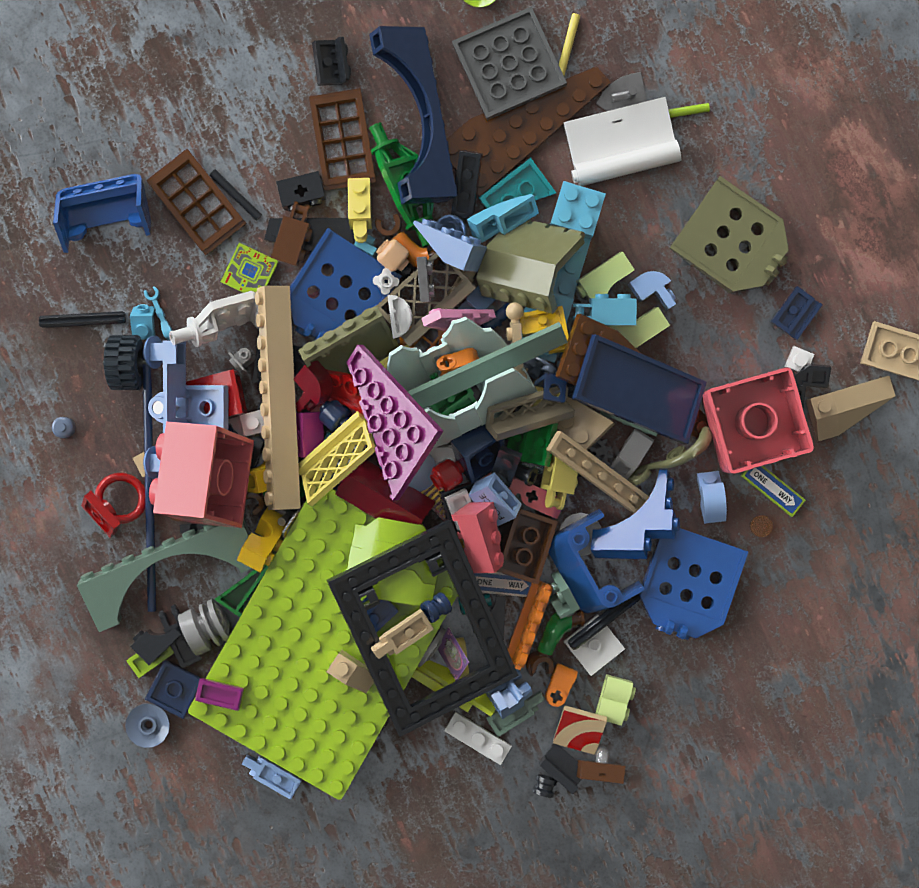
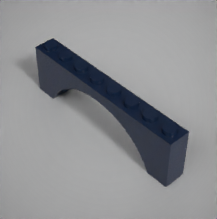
M379 26L369 34L373 56L392 67L407 84L416 101L422 124V144L418 159L409 174L397 183L401 204L448 202L457 196V186L454 182L453 165L450 161L449 144L446 140L445 123L442 119L441 103L438 98L437 82L434 77L433 61L430 56L429 40L425 27Z

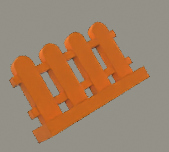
M539 581L538 585L531 583L527 597H525L507 646L515 669L521 670V668L525 667L553 590L552 585L543 581Z

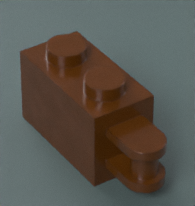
M295 201L290 217L283 216L271 258L295 266H299V263L304 262L307 252L304 250L306 242H310L313 230L310 229L311 224L306 223L310 205L302 206L299 205V202ZM296 213L303 215L301 221L294 219Z

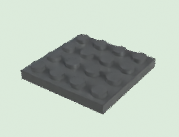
M532 6L452 41V45L486 120L567 86L564 75Z

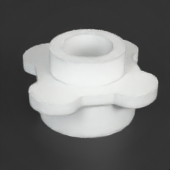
M384 268L379 276L373 278V284L381 289L382 294L387 295L390 293V289L399 285V279L395 278L388 268Z

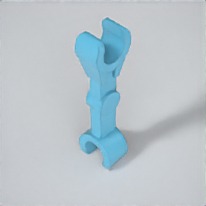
M153 287L155 295L149 297L148 291L145 290V297L153 302L157 317L161 321L162 333L167 340H170L169 333L173 330L168 321H166L164 311L159 305L158 298L160 297V292L156 287Z

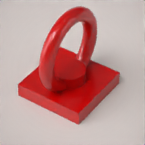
M114 473L100 481L95 494L92 491L88 492L84 496L81 506L105 534L111 538L117 533L120 524L130 523L142 515L145 510V487L133 475ZM117 481L131 484L138 493L139 500L136 508L126 515H116V511L110 503L103 499L105 489Z

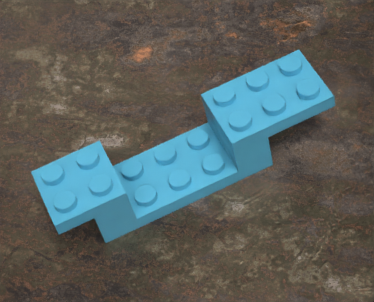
M563 181L550 226L555 225L585 233L584 244L558 271L553 289L557 307L563 306L567 324L577 287L576 281L580 278L606 194ZM525 307L524 312L535 311L536 309ZM546 352L538 357L555 363L558 353L549 354Z

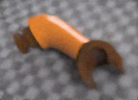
M400 214L393 215L395 227L388 231L384 227V221L376 218V229L381 234L392 237L391 240L395 239L409 251L407 260L415 268H417L416 257H427L428 260L436 253L434 249L428 250L427 247L422 248L418 246L404 231L401 232L402 220ZM440 257L434 260L433 270H435L434 266L440 264L439 261H442Z

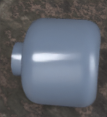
M59 417L52 423V431L59 438H69L75 432V423L68 417Z

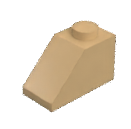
M344 650L338 653L327 670V673L345 685L367 693L374 683L366 665Z

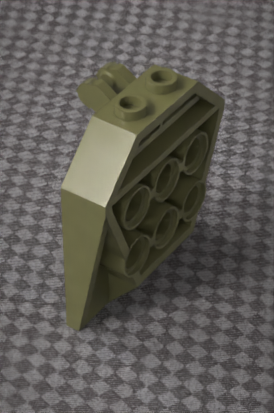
M721 176L718 177L669 248L730 294L758 289L765 284L768 286L774 277H777L779 274L776 267L781 268L786 264L788 257L785 254L789 250L783 219ZM731 210L739 213V220L730 218ZM752 225H757L760 227V235H754L752 233ZM718 228H723L727 231L726 238L718 236ZM740 243L748 245V253H742L739 250ZM705 246L714 248V256H708L705 253ZM727 261L735 262V271L727 269Z

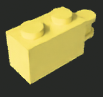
M348 178V220L350 230H353L354 239L358 243H364L367 240V229H372L370 178Z
M553 454L550 467L544 466L540 488L547 490L545 506L547 508L554 506L556 509L562 510L565 505L566 495H574L578 484V473Z

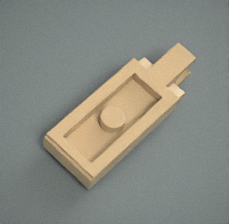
M419 609L379 637L380 642L371 647V650L378 659L387 653L389 655L394 653L397 655L434 628L424 612Z

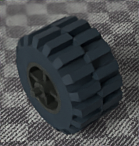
M109 336L105 345L103 365L106 382L111 390L141 389L143 385L142 367L147 365V363L142 358L144 344L140 336Z

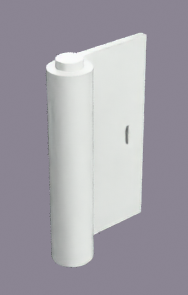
M666 97L563 122L574 170L571 171L574 184L578 183L579 186L681 161L680 147L674 138Z

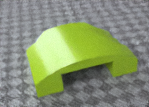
M378 517L367 526L355 524L346 570L426 531V528L419 524ZM441 558L436 560L438 565L440 564ZM424 560L379 581L373 588L378 599L420 606L426 600H433L438 575L434 577L431 575L429 566Z

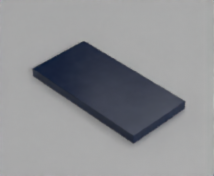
M595 334L591 336L572 399L679 443L688 444L707 382Z

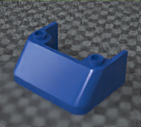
M139 174L69 187L60 190L56 194L53 225L64 253H68L69 241L81 240L87 233V228L129 220L131 226L143 227L146 236L150 235L151 217L143 180Z
M600 509L554 533L548 552L573 594L580 610L584 613H593L615 607L645 590L639 581L621 591L614 585H606L600 589L597 587L578 551L584 549L590 541L589 533L585 527L605 517Z

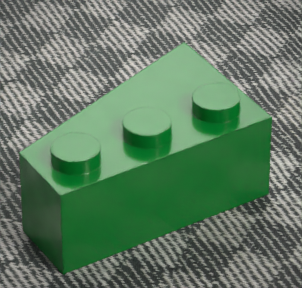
M265 565L261 573L253 570L214 600L238 617H241L268 566Z

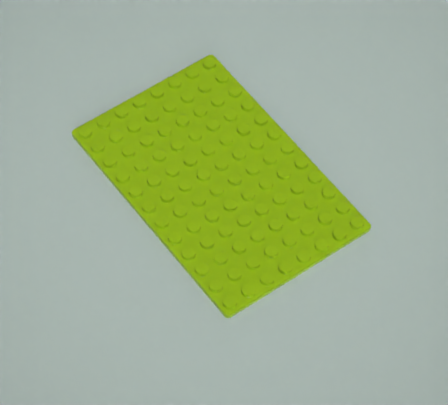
M332 489L313 506H310L307 500L305 501L206 677L209 680L244 688L240 710L236 711L198 702L194 698L188 712L204 723L340 800L349 788L387 721L389 714L374 683L368 692L364 693L345 685L327 673L328 668L341 650H344L365 664L326 580L346 571L355 524L367 526L375 520L374 517L335 495L336 490ZM446 570L437 576L434 595L439 592L443 593L452 606L458 595ZM392 602L399 612L376 632L378 637H381L385 632L421 609V606ZM441 615L439 620L431 623L434 628L431 632L397 655L395 653L392 655L387 653L403 691L446 615Z

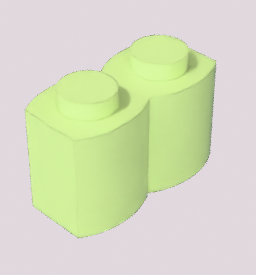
M606 674L595 714L607 717V722L622 726L623 721H627L630 709L627 708L628 702L633 700L636 688L633 687V682Z

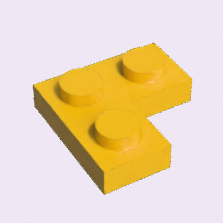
M558 306V309L553 314L540 310L524 312L520 318L522 336L527 337L560 322L568 341L569 335L563 306ZM566 344L548 351V353L564 352Z

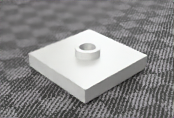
M598 614L564 640V643L591 676L625 650L608 626L578 649L573 650L569 646L568 640L599 617Z

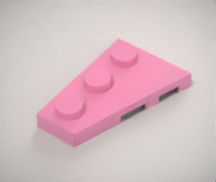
M437 308L431 310L429 315L423 317L422 322L424 327L447 331L453 320L467 317L480 326L496 318L494 309Z

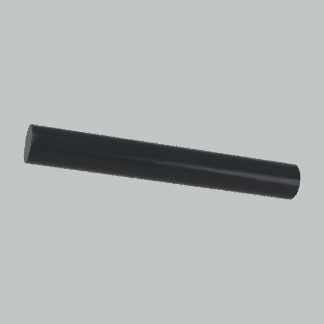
M216 169L210 173L209 176L256 221L262 216Z

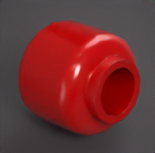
M447 458L432 468L430 479L438 490L442 489L448 492L462 483L464 469L458 461L454 462Z

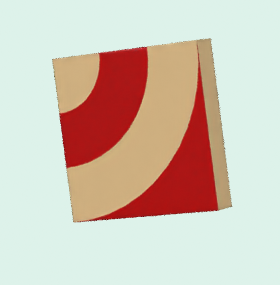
M564 706L553 738V744L595 755L607 722V717Z

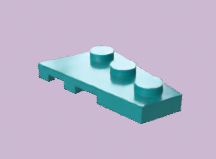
M529 158L478 199L487 209L520 196L532 194L535 200L553 195L556 191L534 161Z

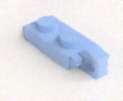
M247 754L242 762V765L251 769L249 774L253 776V779L288 799H292L302 781L298 776L265 757L259 756L258 759H255Z

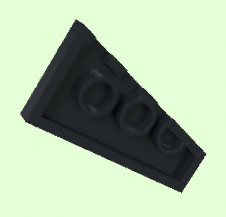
M269 218L265 241L276 242L283 218ZM307 218L306 223L311 224L310 229L313 230L310 242H306L304 250L312 252L327 228L354 244L353 230H350L348 218Z

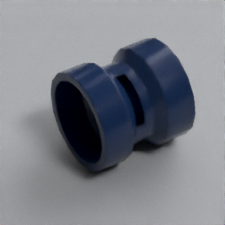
M441 592L434 595L433 600H426L420 605L421 610L430 623L436 622L441 615H447L452 611L450 601Z

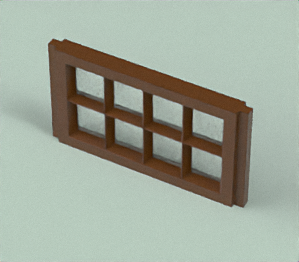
M357 88L309 96L324 190L348 188V178H370V184L376 183L361 89Z
M188 149L184 150L146 180L205 256L247 224Z

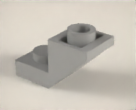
M635 428L624 442L620 453L612 461L610 468L627 480L636 470L654 440Z

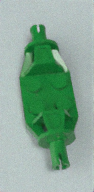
M382 122L376 123L369 127L377 144L370 152L372 155H375L395 205L407 224L405 227L406 231L416 230L422 247H427L430 244L413 222L414 220L422 222L423 218L430 221L433 220L434 203L401 204L397 184L412 170L418 159V154L400 144L398 139H388ZM393 149L400 158L393 159L388 150ZM423 205V217L419 218L416 208Z

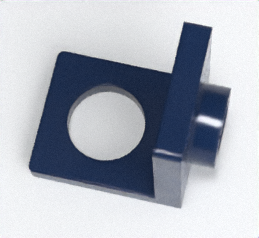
M545 373L534 382V386L544 388V400L565 403L566 381L555 377V373ZM558 386L560 395L557 397L553 396L549 388Z

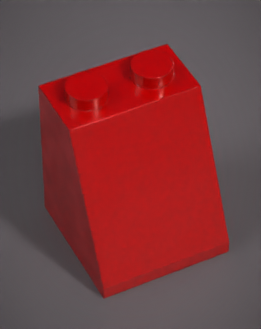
M233 369L186 381V385H228V419L248 413L238 371ZM208 402L204 404V411L206 413L210 411V404Z

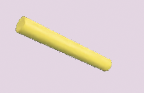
M572 13L559 61V67L564 76L580 20V15Z

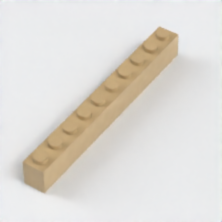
M262 286L257 288L255 303L258 305V314L256 315V325L259 327L257 347L260 349L258 369L261 372L262 380L259 383V391L262 394L263 400L260 406V413L264 421L261 435L265 442L262 456L266 463L263 478L264 482L267 483V492L265 493L264 500L268 510L300 509L290 286Z

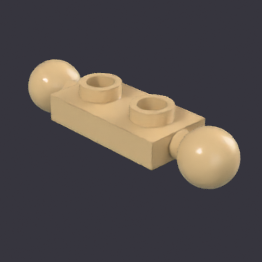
M516 302L510 303L506 308V315L511 319L510 327L506 328L507 341H511V344L522 339L520 318L523 316L524 310ZM523 363L514 367L515 370L527 379L526 373L522 370L524 368Z

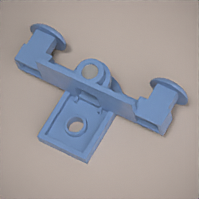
M158 336L149 337L144 344V359L147 365L153 369L159 368L163 362V392L158 393L150 400L148 410L153 418L163 423V433H165L166 421L215 425L228 430V385H186V341L173 345L171 341H163L162 343ZM206 402L210 404V411L208 413L204 411V404ZM156 446L150 447L143 459L145 473L152 479L158 478L161 462L156 455Z

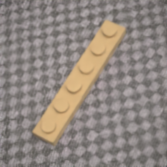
M557 431L546 449L548 452L633 514L648 500V495L562 431Z

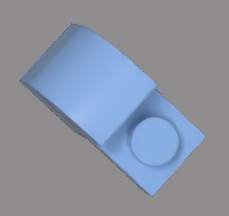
M656 271L646 272L628 284L639 302H642L654 293L666 311L676 304L674 302L676 297L669 288L666 290L664 287L671 280L663 273Z
M719 471L697 473V482L701 495L700 508L704 524L726 521V495Z

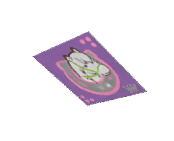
M448 627L438 651L455 681H457L469 661Z

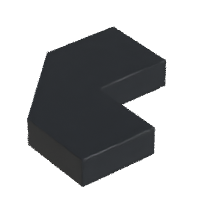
M807 364L794 374L802 408H804L806 387H829L830 365Z

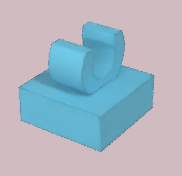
M367 235V240L364 243L355 241L354 245L375 258L377 248L374 247V241L376 238Z

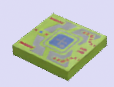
M239 243L221 279V283L242 293L249 291L257 292V288L269 285L279 261Z

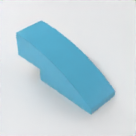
M529 194L491 206L468 218L467 221L472 237L480 239L481 243L499 232L504 235L539 214L534 195Z

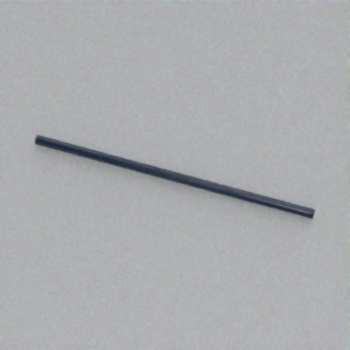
M143 365L144 455L153 446V421L148 410V404L152 399L151 367L148 365ZM145 473L146 548L150 546L155 548L154 505L151 504L149 499V489L154 479L148 477ZM155 563L147 568L148 612L156 611Z

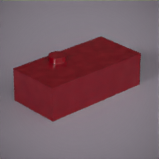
M367 460L342 480L335 495L375 519L381 517L419 525L425 523L436 501L410 486L407 487L399 501H393L390 498L392 493L388 480H384L382 474L383 470Z

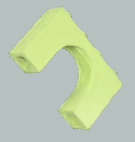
M619 252L576 281L578 284L576 289L582 298L586 296L589 301V298H595V294H608L610 288L617 281L633 272L634 268L624 252ZM654 307L637 318L636 325L606 326L619 331L637 348L669 327L670 324L659 307Z

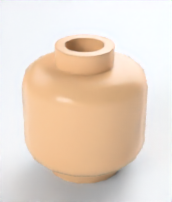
M395 239L385 240L376 251L378 262L391 272L397 269L402 271L409 263L407 260L409 251Z

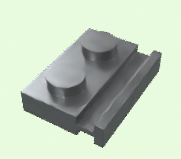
M416 257L420 302H431L430 297H434V285L429 284L428 275H432L431 261L427 262V257Z

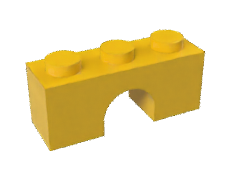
M267 507L255 530V533L261 536L251 532L241 548L237 561L260 573L265 565L270 566L275 556L273 552H277L283 542L281 540L283 537L282 531L286 525L280 526L278 524V519L282 516L275 510H268Z

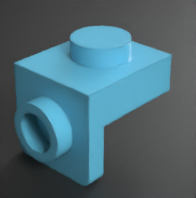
M141 304L133 307L130 314L132 335H138L141 339L156 336L154 306Z

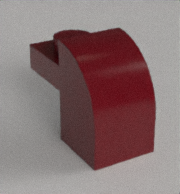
M318 360L310 362L311 365L309 367L305 364L293 379L305 392L295 404L298 413L305 410H313L318 404L328 401L332 395V379L328 371Z

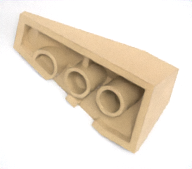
M890 376L806 399L817 442L839 436L894 398L895 392Z

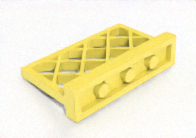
M357 411L298 463L299 475L302 477L306 500L310 506L316 504L375 452L374 448L376 446L372 433H369L367 420L360 412ZM368 445V447L362 452L364 446Z

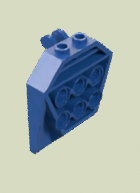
M327 228L290 285L291 322L296 327L294 331L304 337L311 336L315 341L327 331L341 326L346 321L344 314L347 310L352 311L355 317H357L364 310L378 305L387 295L382 294L381 289L373 284V278L379 276L385 267L378 260ZM324 264L331 267L332 273L330 276L322 274L321 268ZM391 272V274L395 278H398L400 280V274L396 272ZM342 276L349 278L350 286L348 288H343L340 285ZM310 286L318 290V296L315 299L310 298L307 294ZM361 288L368 291L369 296L366 300L359 298L358 292ZM329 298L336 301V308L334 310H329L326 307V301Z
M679 528V531H676L675 539H658L642 582L645 590L638 594L651 622L656 625L655 629L669 635L676 631L678 638L689 640L690 637L698 638L724 625L748 551ZM671 557H676L679 561L675 569H670L668 566V561ZM693 564H697L699 567V573L696 576L689 574V568ZM717 571L720 579L716 583H711L710 574ZM663 582H668L670 590L668 593L662 594L659 587ZM684 589H689L691 597L686 601H682L680 593ZM709 596L711 598V605L703 608L701 600Z

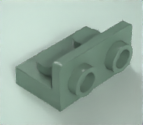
M556 571L551 574L554 580L551 585L556 594L551 596L549 600L560 619L573 615L580 607L560 572Z

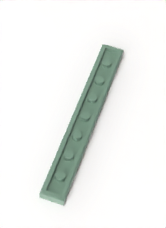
M560 322L555 323L407 392L424 409L568 343Z

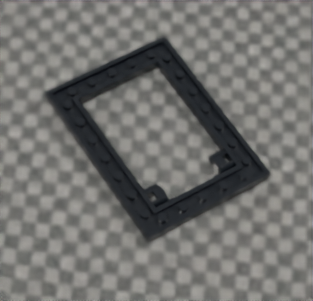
M449 519L326 580L400 737L519 676ZM441 558L443 563L438 565L436 560ZM425 560L433 577L447 570L488 665L409 704L387 654L378 659L371 650V647L380 642L367 610L380 604L373 588L374 585L417 562L420 563ZM367 595L368 600L362 602L361 597Z

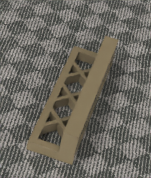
M566 385L565 403L544 400V390L489 406L487 409L486 429L498 441L573 418L575 410L567 402L568 386ZM558 386L549 388L553 396L560 393ZM543 399L537 406L532 407L537 400ZM523 405L519 411L513 413L517 406ZM504 411L499 417L494 418V413Z

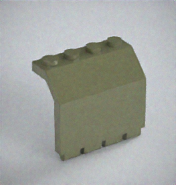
M527 220L505 235L499 232L486 246L487 249L479 267L477 282L481 295L508 303L516 302L524 307L553 314L558 309L553 292L557 273L584 244L585 233L555 225L550 226L541 222H532L531 220Z
M376 305L364 310L357 317L345 321L336 329L327 331L315 341L306 343L298 351L307 367L311 365L310 362L318 360L327 370L351 374L347 361L357 344L364 345L379 362L388 357L390 352L399 347L396 339H393V334Z

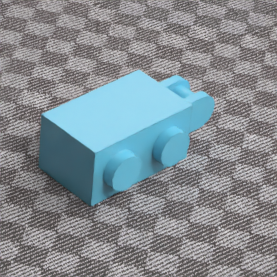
M595 294V298H589V304H573V307H575L573 319H575L576 314L584 315V307H589V316L587 317L604 325H636L637 299H632L631 294H617V298H609V294Z

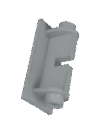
M242 348L235 354L228 353L232 357L229 361L237 370L249 372L247 367L255 360V354L252 351Z

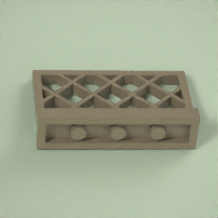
M437 253L431 256L427 262L431 261L432 263L430 284H432L433 273H446L445 287L434 286L437 289H445V296L441 302H420L416 300V287H419L417 285L418 269L389 294L396 295L398 293V297H400L401 289L404 287H414L413 300H405L406 302L413 303L412 326L401 336L409 347L431 329L424 327L422 322L423 316H415L416 303L428 304V313L425 315L427 316L431 311V304H437L433 309H453L476 289L459 268L450 265L454 271H449V264L446 263V271L433 270L434 260L439 257ZM448 274H458L463 282L458 287H448ZM414 279V285L408 284ZM447 289H453V291L447 296ZM387 296L377 307L382 316L391 325L390 314H387L382 308L388 302ZM415 318H416V319H420V320L414 325Z

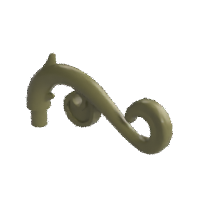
M703 427L699 433L698 440L689 449H686L685 446H678L667 454L666 460L636 468L628 478V481L634 486L639 485L651 476V470L677 467L696 458L711 443L712 433L710 428Z

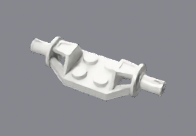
M249 291L210 302L196 318H187V327L170 331L171 343L176 345L191 340L195 347H200L202 343L216 341L219 331L234 325L241 326L249 321L258 329L259 327L256 325V315L258 314V305L255 303L256 292Z

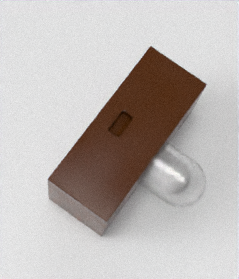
M601 747L596 752L595 762L578 760L576 777L624 784L626 766L610 764L608 749Z

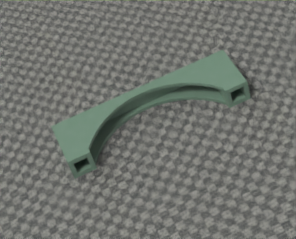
M244 517L242 528L203 525V528L198 531L191 529L182 534L183 537L176 540L169 538L162 542V546L157 548L150 546L142 550V554L134 557L133 554L121 559V563L116 565L109 563L101 568L102 571L97 573L91 571L82 575L77 587L98 631L101 632L120 623L122 619L120 614L122 601L129 586L143 570L161 559L180 554H201L226 561L239 568L241 573L252 569L237 561L243 544L251 534Z

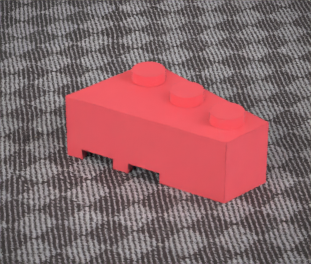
M469 502L451 515L453 521H457L460 531L457 532L458 538L464 541L466 548H463L473 573H495L504 563V555L500 549L501 534L497 528L498 512L495 509L494 502Z

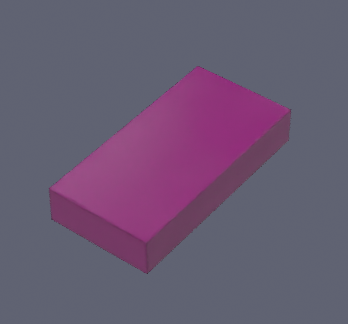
M200 678L195 701L239 711L244 688Z

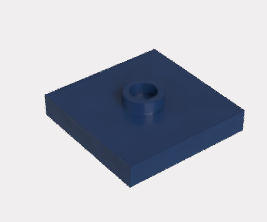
M164 660L145 700L184 719L196 697L201 677L184 668L182 669L168 660Z

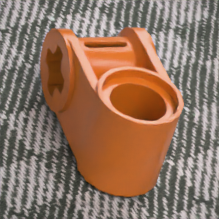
M465 348L461 351L439 357L436 365L438 370L441 371L440 376L479 359L478 352L474 348Z
M560 663L556 664L545 693V699L550 705L559 707L565 703L570 689L576 680L578 671ZM558 690V695L561 696V699H556L555 702H552L553 698L550 695Z

